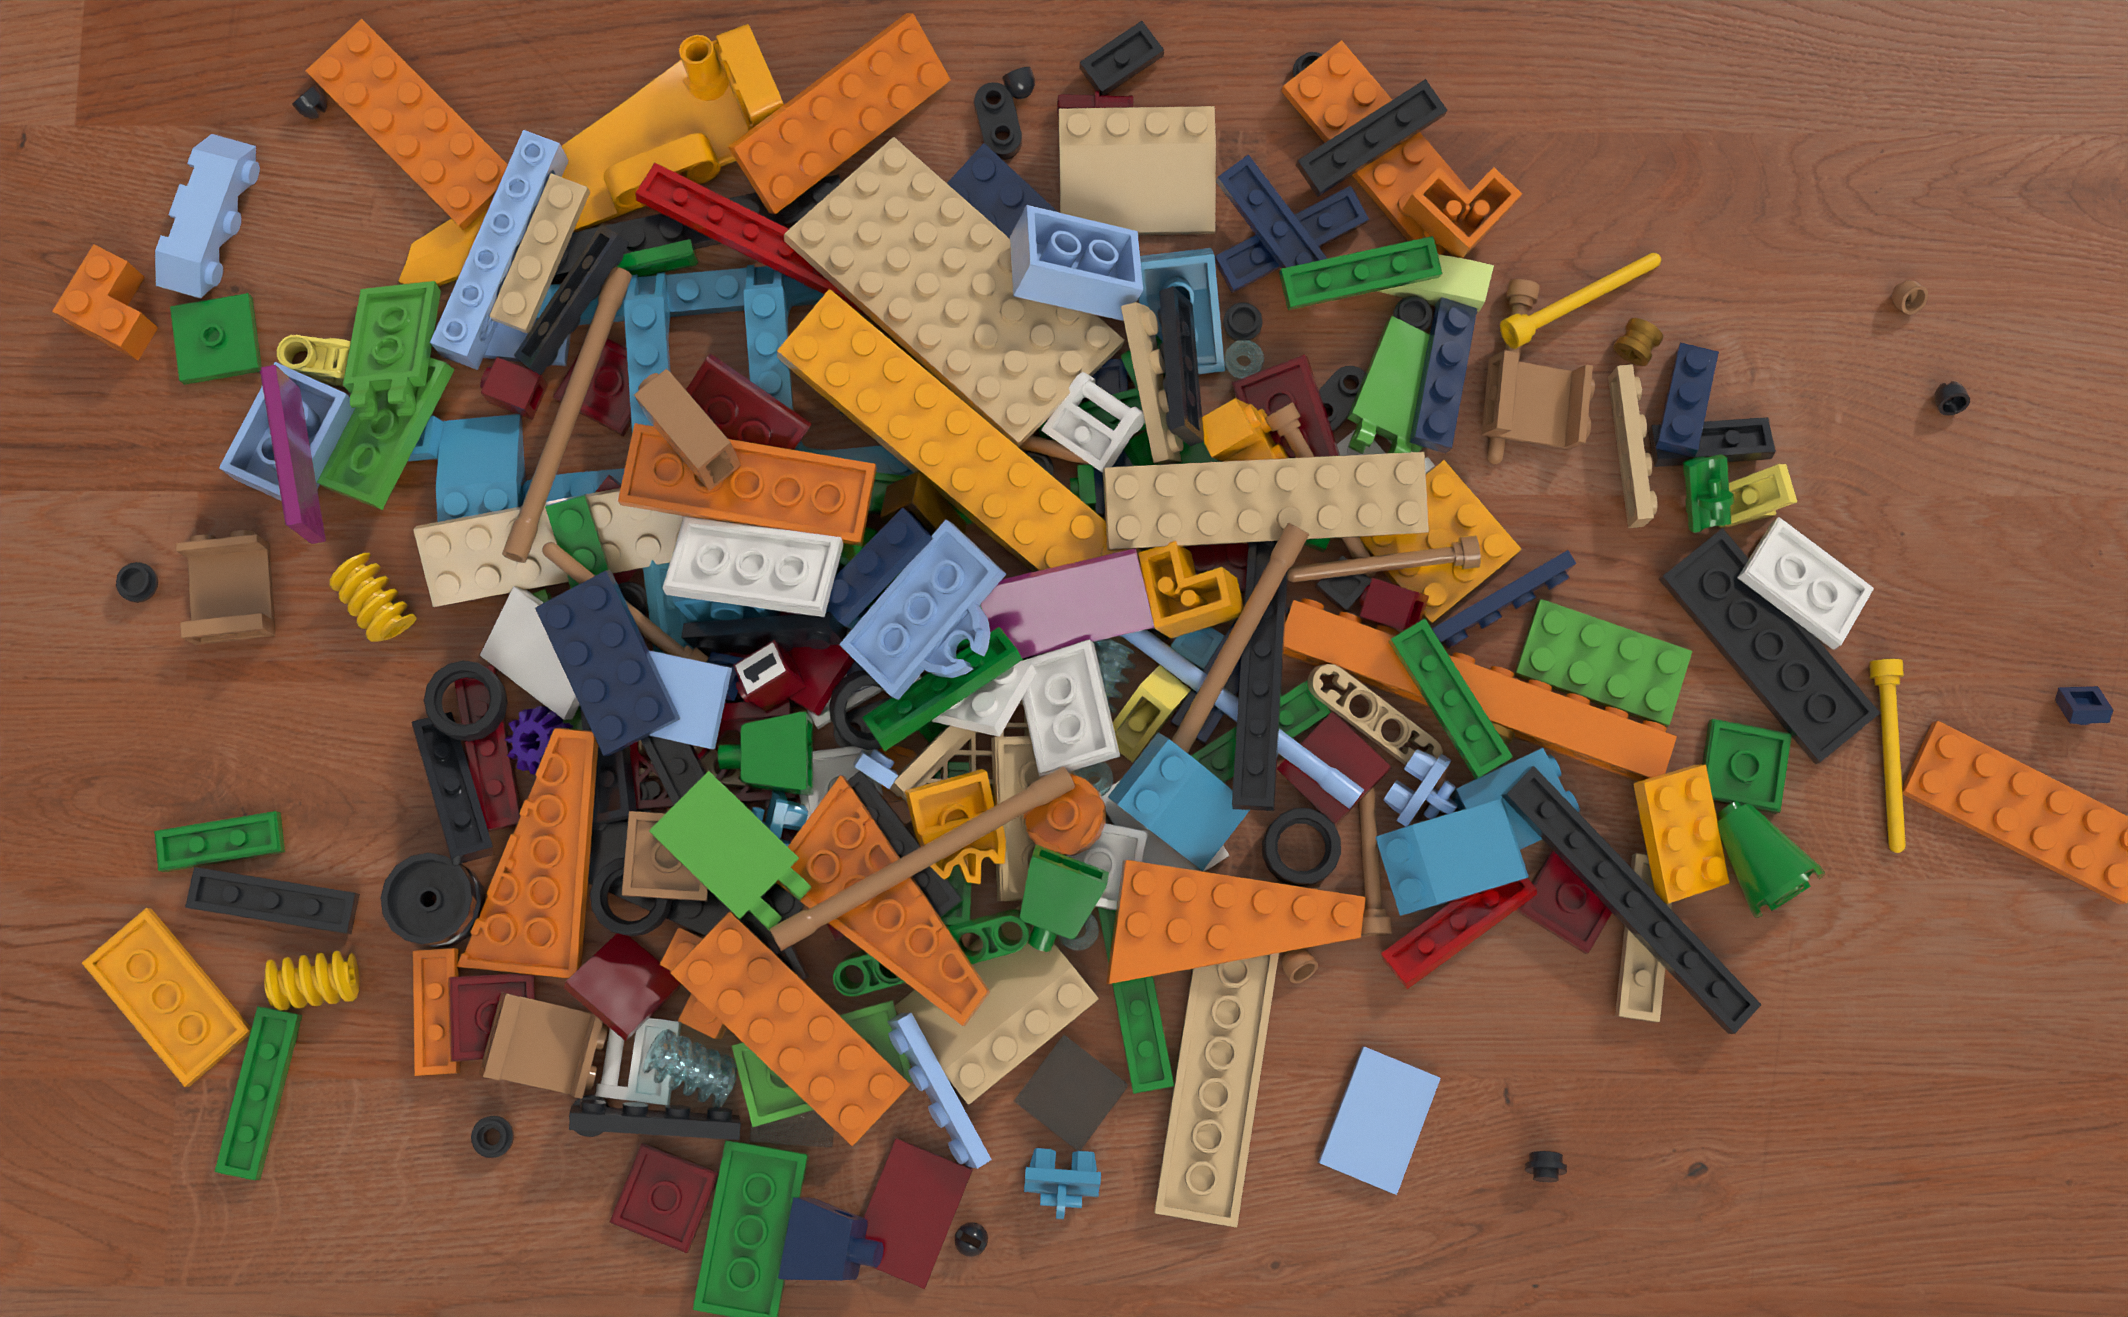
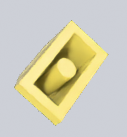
M1161 665L1140 684L1113 721L1119 752L1132 763L1161 730L1191 691V689Z

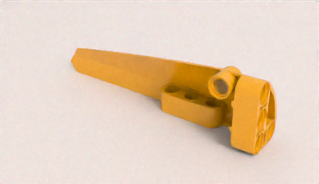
M749 24L715 36L716 40L712 42L703 35H694L686 38L679 48L681 60L618 107L561 146L569 160L562 178L586 186L590 191L573 233L646 206L636 201L635 192L654 162L699 185L712 180L718 175L720 167L736 161L728 146L784 105ZM489 207L464 231L452 219H449L413 242L398 282L402 285L435 281L439 287L457 280Z

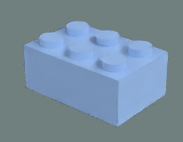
M1026 205L1010 236L1013 296L1124 321L1121 306L1137 302L1143 292L1138 231Z
M275 362L274 365L279 367L300 388L318 489L320 484L317 481L355 408H351L350 397L346 393ZM262 386L219 469L234 480L281 501Z

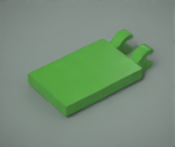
M435 281L360 290L343 385L351 393V408L360 407V420L376 419L378 415L376 391L388 389L389 404L398 403L396 414L398 416L414 415L416 410L414 387L425 386L432 348L430 341L435 330L441 290Z
M1394 316L1388 319L1347 417L1348 420L1357 424L1348 448L1363 454L1366 446H1371L1376 434L1392 441L1387 454L1419 452L1423 448L1422 446L1409 443L1429 334Z
M710 771L649 830L739 920L749 911L769 930L782 917L762 897L777 881L785 886L799 901L811 889V886L791 868L799 860V857Z

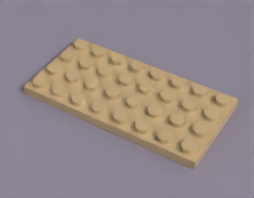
M895 137L890 139L784 234V241L961 400L1017 447L1022 445L1070 394L1069 387L1077 375L1085 372L1093 376L1124 343V339L1095 314L1013 296L1010 239Z

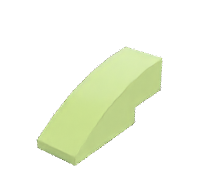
M1438 254L1443 273L1439 278L1380 290L1378 292L1401 298L1417 296L1433 306L1441 297L1477 308L1479 312L1486 300L1494 265Z

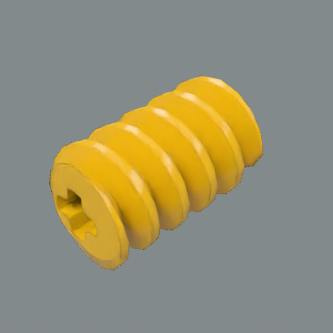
M362 553L346 560L337 568L330 578V586L334 591H339L340 601L348 604V612L352 616L357 617L358 626L362 629H367L366 637L371 642L388 640L408 629L416 621L417 617L414 614L401 616L408 606L407 603L401 601L392 604V601L398 596L399 592L395 588L383 591L390 581L389 578L382 576L374 579V576L380 571L381 567L377 563L365 566L364 564L372 555L370 553Z
M334 951L332 962L328 964L324 954L317 953L315 966H311L307 955H301L298 968H294L291 958L286 957L282 961L281 970L277 969L274 960H267L264 979L266 996L270 1005L279 1011L288 1010L291 1005L294 1008H304L307 1003L311 1006H320L324 1000L328 1004H337L341 998L345 1002H353L359 993V970L355 955L351 953L348 961L344 962L340 951Z

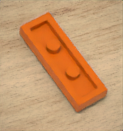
M456 948L413 951L415 1076L460 1073V1061L450 1062L448 978L459 977L458 967H456L458 964V949Z

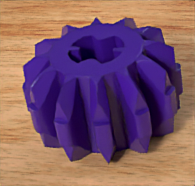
M546 706L525 709L519 712V720H513L508 723L514 733L504 739L508 743H512L513 747L507 756L512 759L518 758L516 769H521L522 771L529 770L530 774L535 775L555 728L572 729L574 725L563 723V719Z

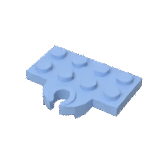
M948 520L941 524L931 536L933 539L901 571L839 644L891 697L898 700L924 670L936 676L948 678L964 675L973 670L969 662L957 659L956 649L961 641L969 639L971 650L982 656H985L988 650L991 633L988 618L981 609L980 604L1004 578L1006 573Z

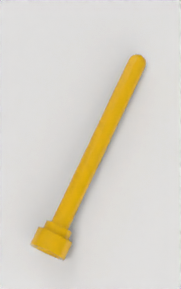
M1650 253L1529 316L1516 313L1500 322V332L1504 341L1513 349L1530 342L1532 336L1536 333V329L1657 268L1661 264V257L1657 253Z
M1882 659L1870 661L1869 668L1870 678L1874 679L1875 686H1879L1888 844L1892 852L1900 853L1905 849L1906 843L1896 685H1900V677L1904 676L1903 660Z

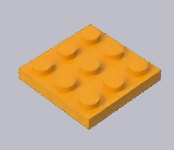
M1445 460L1426 474L1428 533L1360 536L1370 557L1451 547L1452 542H1458L1460 537L1477 536L1481 556V564L1478 568L1463 569L1462 566L1445 563L1383 571L1394 585L1429 596L1422 617L1427 620L1429 625L1433 624L1522 550Z

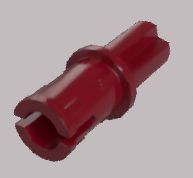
M1095 91V95L1061 94L1057 98V114L1059 116V109L1133 108L1134 97L1133 95L1103 96L1099 95V91Z

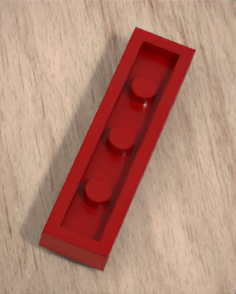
M1528 878L1454 900L1381 953L1382 960L1405 988L1409 989L1536 896L1537 888Z

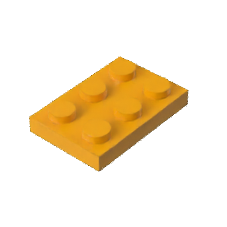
M1692 765L1633 783L1654 890L1664 903L1669 904L1729 884L1706 765Z

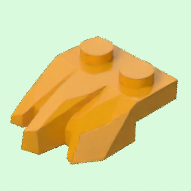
M984 769L905 790L913 829L921 847L994 807L988 774ZM1003 826L930 867L940 877L946 879L950 876L953 866L958 865L966 882L980 884L981 862L984 857H989L994 864H1005L1006 837Z

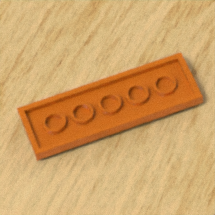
M906 13L728 146L768 212L776 214L951 81L915 15L913 13Z
M362 18L305 70L463 231L490 206L508 164Z
M1342 40L1283 85L1281 90L1324 143L1392 101L1391 97ZM1420 132L1352 175L1407 241L1431 237L1427 231L1403 210V207L1411 194L1438 167L1467 194L1470 192ZM1434 239L1437 253L1439 255L1445 254L1447 250Z
M634 423L618 498L620 505L687 517L841 537L843 543L862 546L877 470L876 464L728 439L734 448L741 466L709 491L654 426Z
M1938 720L1931 723L1902 786L1904 796L2118 904H2126L2128 902V816Z
M731 911L670 972L851 1146L866 1133L911 1085L907 1079Z

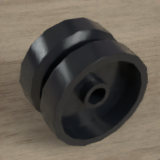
M434 853L413 855L397 864L385 879L380 897L383 917L393 932L406 941L435 948L453 946L471 936L470 932L474 922L479 918L485 904L484 887L475 872L463 863L453 866L451 858ZM434 894H436L437 897L436 903H434V900L432 899Z

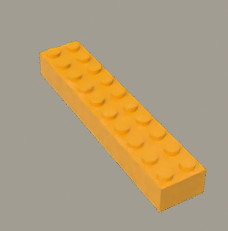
M829 289L777 350V358L911 471L914 473L920 471L947 501L1032 572L1130 550H1107L1106 521L832 290ZM1136 548L1137 555H1138V553L1141 552V550L1138 549V548Z

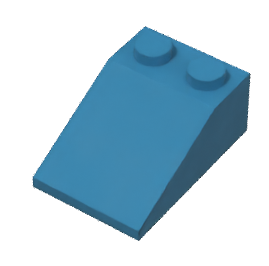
M1205 248L1140 256L1143 292L1138 298V303L1149 307L1154 312L1159 327L1156 335L1163 341L1162 326L1158 319V309L1160 308L1159 291L1174 286L1193 304L1198 373L1205 374L1225 371L1215 256L1212 249Z
M521 414L443 421L436 477L437 521L521 507L523 505L522 486L526 482Z
M1160 733L1155 735L1108 796L1114 803L1202 871L1250 811L1233 809V790L1173 741Z
M1503 798L1375 837L1400 916L1529 878Z

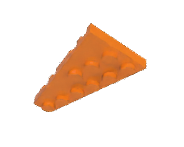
M555 728L535 774L537 778L528 799L523 803L516 829L509 837L486 893L488 897L479 918L474 922L470 932L472 936L465 952L461 954L456 967L570 978L582 967L598 743L592 731Z
M843 775L839 776L788 845V848L799 857V860L791 868L811 886L808 893L800 900L808 908L814 907L900 859ZM912 876L828 922L962 1026H966L990 993ZM779 881L776 882L778 885H780L782 888L789 892V890L785 886H783Z
M1123 860L1106 984L1361 938L1365 897Z

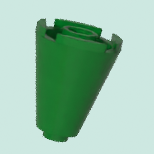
M1735 801L1717 814L1721 819L1717 822L1721 841L1748 907L1755 918L1763 916L1760 908L1768 905L1770 910L1773 911L1811 887L1808 880H1810L1809 877L1814 873L1819 880L1825 875V871L1817 862L1750 803L1741 806L1738 801Z

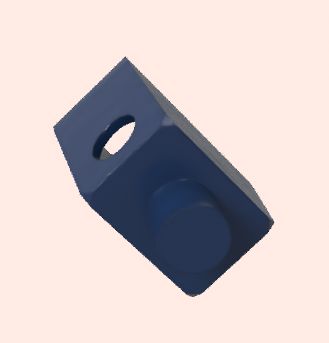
M793 1197L778 1278L783 1280H856L859 1275L860 1265L875 1268L880 1265L884 1250L883 1243L865 1239L868 1226L865 1218L816 1198Z

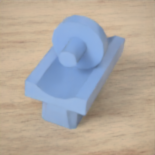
M1419 749L1415 751L1404 770L1421 780V785L1415 792L1396 780L1383 799L1394 811L1400 814L1397 819L1399 823L1407 827L1425 800L1430 803L1424 812V815L1429 819L1436 818L1440 810L1447 814L1455 811L1457 805L1449 798L1456 788L1455 785L1445 781L1439 791L1434 789V786L1451 762L1449 758L1441 754L1436 759Z

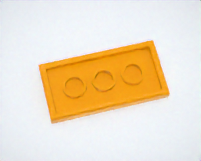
M145 908L82 962L83 966L184 1087H190L251 1033L252 1028L151 908Z

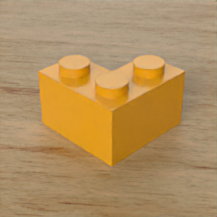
M1234 398L1202 417L1204 443L1212 458L1223 462L1289 459L1283 446L1280 443L1275 445L1269 433L1271 428L1265 419L1267 414L1263 409L1257 410L1252 404H1247Z
M1176 541L1168 543V546L1155 547L1138 553L1154 627L1169 638H1175L1236 619L1240 616L1244 606L1237 577L1225 568L1220 567L1196 575L1191 552L1183 546H1178Z

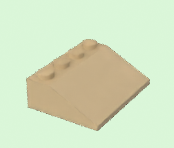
M1215 106L1059 109L1060 213L1138 231V235L1215 234Z
M1022 904L1018 906L1016 909L1021 910ZM1011 921L1002 924V932L1008 939L1017 940L1023 936L1022 929L1017 923ZM981 938L977 939L967 948L972 951L982 949L983 942ZM1027 941L1026 945L1015 953L972 964L990 993L966 1026L960 1025L916 990L894 1006L898 1014H913L946 1077L968 1105L1099 1000L1055 944H1053L1050 952H1044L1033 948Z

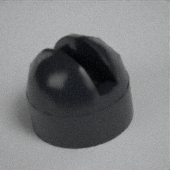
M1031 67L1018 68L1002 77L1005 87L1014 98L1025 99L1033 92L1035 78Z
M313 85L295 100L292 105L304 117L317 119L319 115L314 107L316 106L321 112L325 113L327 100L321 90L316 85Z
M1951 381L1947 385L1946 383L1940 384L1934 394L1935 403L1939 412L1943 415L1958 414L1964 411L1970 404L1967 390L1956 381Z
M976 1222L964 1223L955 1234L957 1250L968 1257L981 1254L988 1243L987 1231L981 1224ZM963 1232L982 1241L980 1247L977 1248L961 1240Z

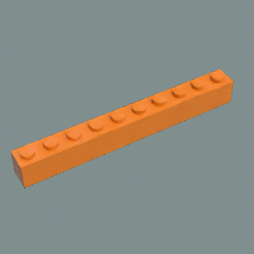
M1302 598L1301 602L1293 600L1285 619L1283 655L1316 667L1324 664H1334L1341 667L1361 683L1429 707L1389 644L1391 638L1400 634L1397 630L1378 625L1374 629L1361 624L1362 619L1347 612H1339V615L1332 614L1323 610L1324 605L1311 599ZM1454 652L1452 656L1449 655L1489 720L1515 733L1514 738L1637 782L1666 773L1677 736L1666 733L1667 728L1664 725L1647 720L1641 724L1627 719L1629 714L1620 709L1605 707L1602 710L1590 706V700L1581 695L1567 693L1565 697L1551 692L1552 686L1544 682L1529 680L1526 683L1513 678L1514 673L1505 668L1491 666L1489 670L1475 665L1476 660L1471 656Z

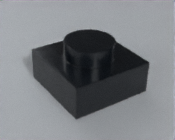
M1342 555V556L1338 559V561H1340V560H1348V559H1346V558ZM1365 574L1321 579L1315 588L1341 611L1346 612L1361 596L1365 588L1370 585L1371 579Z

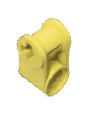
M290 335L279 343L277 357L283 366L319 382L345 387L343 381L351 341L336 338L323 339ZM308 351V355L302 363L292 364V359L296 353Z

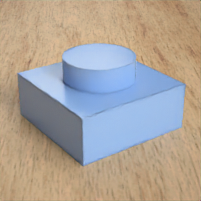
M876 749L871 754L861 750L853 763L855 768L890 789L898 777L897 772L891 768L895 762Z

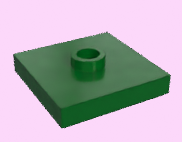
M249 293L170 306L179 381L182 384L186 385L260 372L262 365L253 297Z

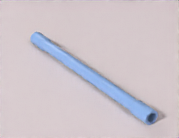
M1147 629L1120 635L1198 693L1207 674ZM1223 688L1214 705L1237 722L1239 698L1226 688ZM1279 729L1278 753L1315 780L1323 790L1350 809L1364 789L1336 768L1327 765Z

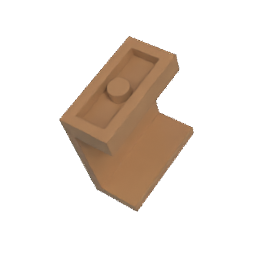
M1507 350L1492 356L1488 362L1481 435L1566 450L1585 444L1591 431V419L1588 417L1589 402L1595 391V381L1592 379L1593 366L1584 365L1569 371L1519 362V353Z
M238 530L231 532L230 537L215 539L213 535H195L190 537V542L176 543V551L188 559L191 621L180 622L182 639L194 645L275 636L269 542L255 534L254 531Z
M501 992L479 1074L482 1077L500 1081V1079L570 1094L575 1098L582 1099L584 1091H590L594 1084L597 1067L591 1064L595 1050L603 1048L608 1027L602 1025L603 1022L590 1012Z

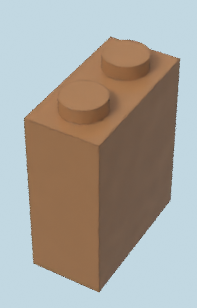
M667 368L660 374H651L642 381L638 388L639 391L634 396L647 419L709 491L741 466L731 442Z

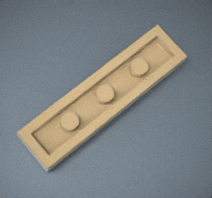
M552 173L550 174L489 315L493 321L527 334L530 332L590 194L588 187Z
M1134 302L1123 305L1121 310L1153 462L1161 465L1182 462L1180 451L1183 450V440L1171 433L1166 422V413L1169 411L1168 396L1163 386V373L1166 371L1165 361L1161 350L1157 347L1155 334L1159 331L1157 318L1149 307Z
M1633 364L1620 365L1608 376L1627 523L1628 528L1644 527L1654 518L1653 514L1657 512V497L1654 491H1650L1648 476H1651L1652 460L1648 452L1645 453L1643 438L1647 434V423L1645 416L1639 413L1638 400L1641 399L1642 395L1641 381L1639 377L1634 376Z
M1633 854L1631 868L1655 892L1648 855ZM1672 903L1666 904L1670 909L1672 908ZM1625 926L1615 1016L1660 1022L1665 967Z

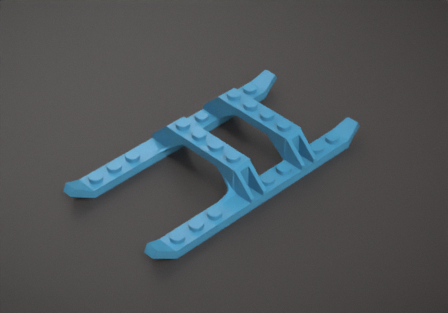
M755 264L747 265V268L670 275L662 272L657 273V276L647 277L632 275L623 303L613 321H625L632 433L634 423L653 426L644 414L634 394L639 391L638 388L642 381L651 374H660L666 368L671 373L668 341L670 317L745 311L750 381L794 411L791 369L777 358V350L788 338V316L792 306L815 305L824 294L768 266L755 267ZM561 284L550 285L536 320H538ZM598 297L589 303L581 315L579 325L591 324L598 305ZM800 441L795 448L797 451L874 463L877 467L876 472L904 476L914 473L883 446L825 450L808 448ZM625 468L556 475L546 502L595 493L608 475H611L622 484ZM527 480L522 486L523 502L532 480Z

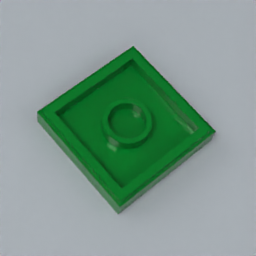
M1709 720L1702 765H1706L1713 802L1730 805L1738 801L1741 806L1750 803L1759 811L1774 814L1780 813L1792 734L1723 720Z

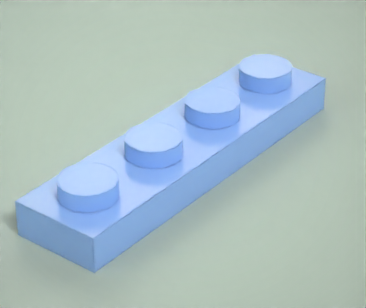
M900 1013L887 1021L892 1029L888 1033L891 1043L900 1055L905 1053L912 1066L908 1070L909 1075L918 1090L926 1091L932 1102L928 1106L929 1112L940 1128L945 1126L952 1139L948 1146L959 1164L965 1163L967 1167L978 1169L992 1160L913 1014Z

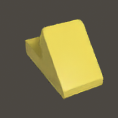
M1778 464L1730 482L1729 491L1734 494V503L1730 506L1731 524L1719 527L1725 528L1776 515V510L1797 503L1787 465Z

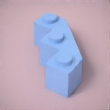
M214 134L209 135L192 149L187 164L194 168L187 186L179 184L168 214L171 218H174L169 237L160 236L155 250L156 286L202 298L221 281L223 266L219 263V247L239 231L241 214L238 212V196L248 187L255 184L260 171L259 163L256 162V146Z

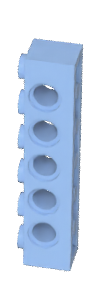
M525 130L522 131L430 341L441 357L476 370L479 369L498 325V322L493 321L489 315L549 176L552 173L562 177L569 160L560 143Z

